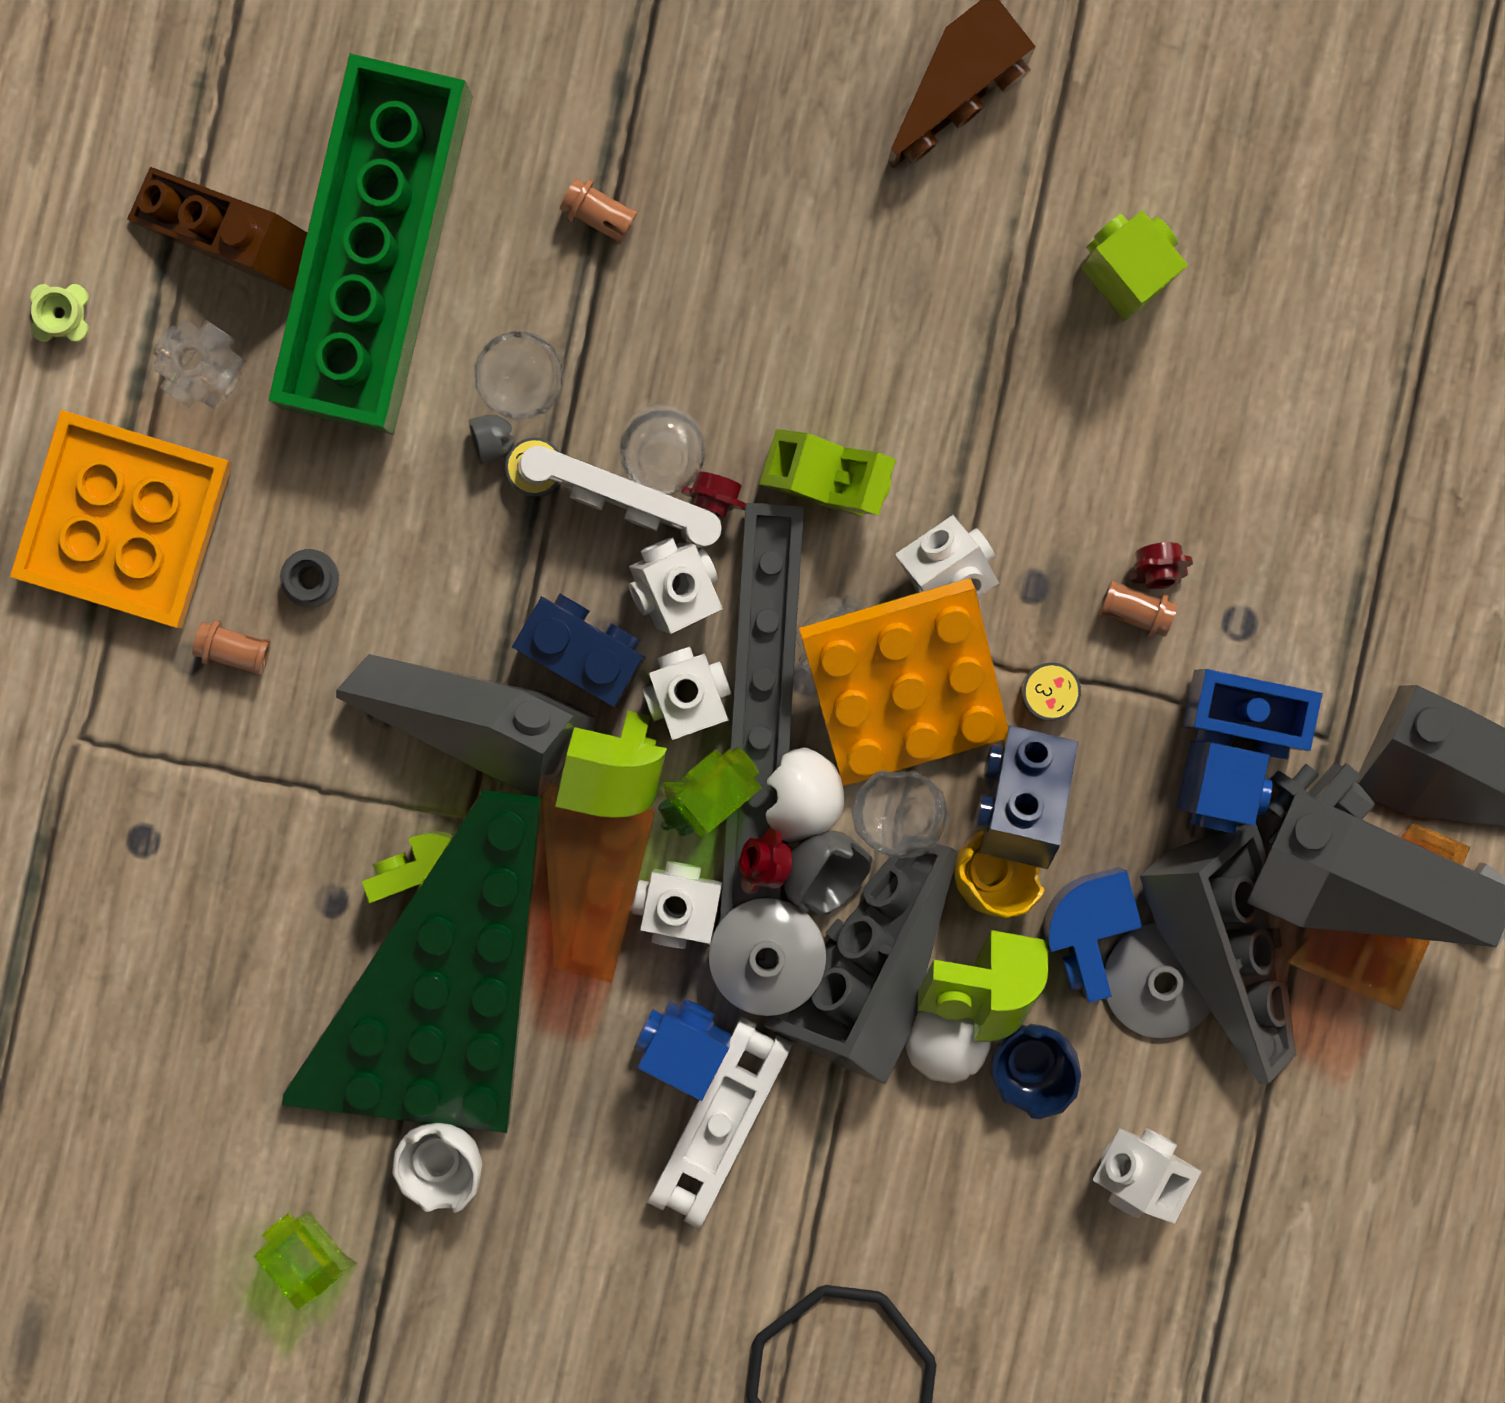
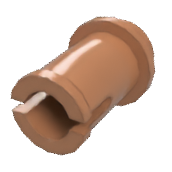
M575 178L559 209L569 214L567 220L571 223L578 219L614 239L620 245L632 226L638 211L626 207L593 188L594 181L591 179L584 183Z
M1111 580L1099 615L1103 617L1108 616L1147 630V637L1153 639L1155 634L1163 637L1167 636L1178 604L1169 602V595L1162 593L1161 597L1158 598Z
M214 620L212 624L202 622L194 639L192 655L202 658L203 665L209 666L214 661L261 676L268 660L271 640L260 639L222 628V622L219 620Z

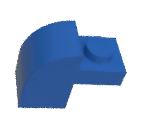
M1116 867L1071 881L1054 896L1044 916L1042 932L1043 939L1048 940V950L1053 952L1069 947L1071 955L1062 957L1068 986L1071 991L1080 989L1082 997L1089 1003L1112 997L1097 940L1142 928L1127 870Z

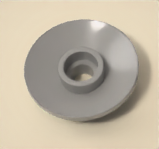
M776 898L754 899L732 909L717 926L709 948L710 971L719 991L730 1003L739 1009L756 1015H779L802 1005L818 988L826 965L825 944L816 923L796 905ZM763 948L774 949L779 956L778 964L768 970L759 967L756 962V954L759 950Z
M1156 923L1144 924L1142 928L1127 932L1111 949L1104 969L1112 997L1106 998L1114 1015L1129 1029L1147 1037L1171 1038L1194 1029L1210 1013L1211 1009L1157 929ZM1162 972H1170L1174 977V986L1166 993L1157 992L1154 986L1155 978Z

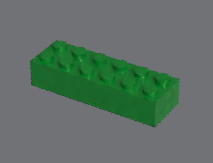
M349 53L268 401L279 408L394 435L473 100L465 80Z

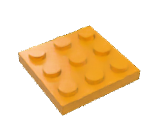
M60 410L10 577L182 629L233 462Z
M971 578L799 628L843 787L1004 739L1008 730L1007 720L976 589Z

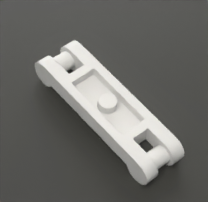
M543 446L530 447L519 460V475L528 484L539 485L548 479L572 488L569 498L579 503L602 510L605 501L627 509L624 517L625 520L653 531H657L659 523H663L680 530L684 542L694 544L696 548L713 544L721 535L722 527L720 520L712 512Z
M740 1016L731 1033L730 1048L703 1100H698L647 1203L662 1211L667 1206L685 1215L683 1221L698 1229L703 1224L793 1042L778 1034L773 1039L755 1030L756 1023ZM744 1050L763 1059L757 1075L737 1065ZM682 1173L702 1182L696 1194L677 1186Z

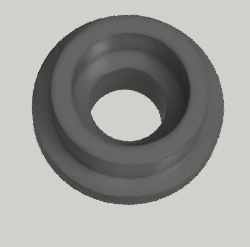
M303 549L293 553L285 561L280 573V583L285 595L295 604L304 607H317L327 603L335 595L339 586V571L335 562L327 554L315 549ZM314 567L319 571L321 580L316 588L308 590L302 585L301 576L306 569Z

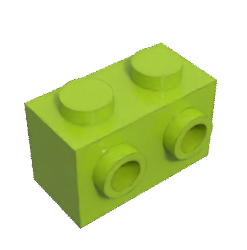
M1142 209L1129 221L1120 213L1094 235L1095 239L1086 246L1091 255L1081 269L1122 319L1126 321L1169 286L1188 264L1174 248L1178 244V240L1169 226L1157 216L1150 219Z

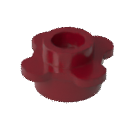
M698 471L693 487L683 486L681 489L682 494L695 498L693 505L710 511L721 518H726L728 510H745L747 505L745 502L738 500L742 487L740 483L709 472Z
M1162 542L1144 546L1135 553L1137 562L1135 563V571L1137 572L1130 575L1131 582L1146 583V587L1150 589H1165L1176 586L1181 582L1182 578L1188 576L1187 567L1193 565L1192 557L1183 555L1182 546L1174 542Z
M768 829L763 837L759 839L749 838L745 842L739 858V868L744 875L741 880V887L745 893L754 894L759 886L777 889L787 880L792 867V852L788 845L782 843V835L778 830Z

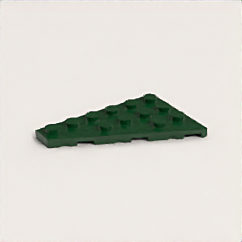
M482 790L465 819L445 846L444 851L426 878L423 879L358 981L355 982L325 1031L320 1035L309 1055L287 1085L283 1093L282 1106L429 1124L444 1123L461 1128L502 1133L508 1132L511 1118L542 797Z

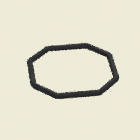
M832 1285L817 1287L758 1333L752 1342L746 1397L748 1403H762L758 1398L764 1343L824 1296L878 1303L924 1361L925 1369L920 1403H932L937 1367L935 1357L887 1295L879 1291Z

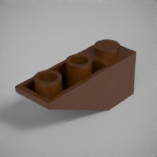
M980 0L945 28L892 145L888 162L893 168L905 158L911 164L922 159L939 143L935 137L937 133L951 122H953L957 129L962 127L985 107L981 102L983 97L997 86L1003 93L1008 91L1031 71L1027 63L1030 61L1036 46L1000 0Z
M149 168L127 220L250 275L291 291L294 290L307 236L306 231L274 212L156 168Z

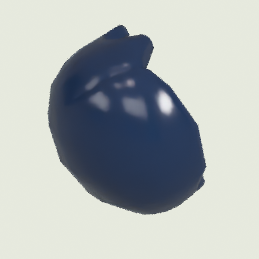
M1030 1023L1028 1026L1022 1025L1016 1032L1001 1039L994 1047L990 1074L1004 1103L1011 1104L1025 1111L1030 1118L1043 1119L1063 1113L1077 1098L1081 1081L1078 1055L1070 1041L1060 1032L1047 1026Z

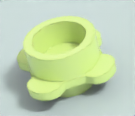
M40 284L32 290L30 299L32 302L31 315L34 322L31 324L30 330L37 340L48 342L53 337H68L73 342H79L86 338L89 333V326L84 321V306L89 301V294L85 288L78 284H71L67 289ZM56 309H64L65 314L62 318H56Z

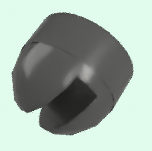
M483 415L469 419L470 433L480 464L496 461L508 455L514 446V437L509 434L512 431V425L505 418L498 415Z

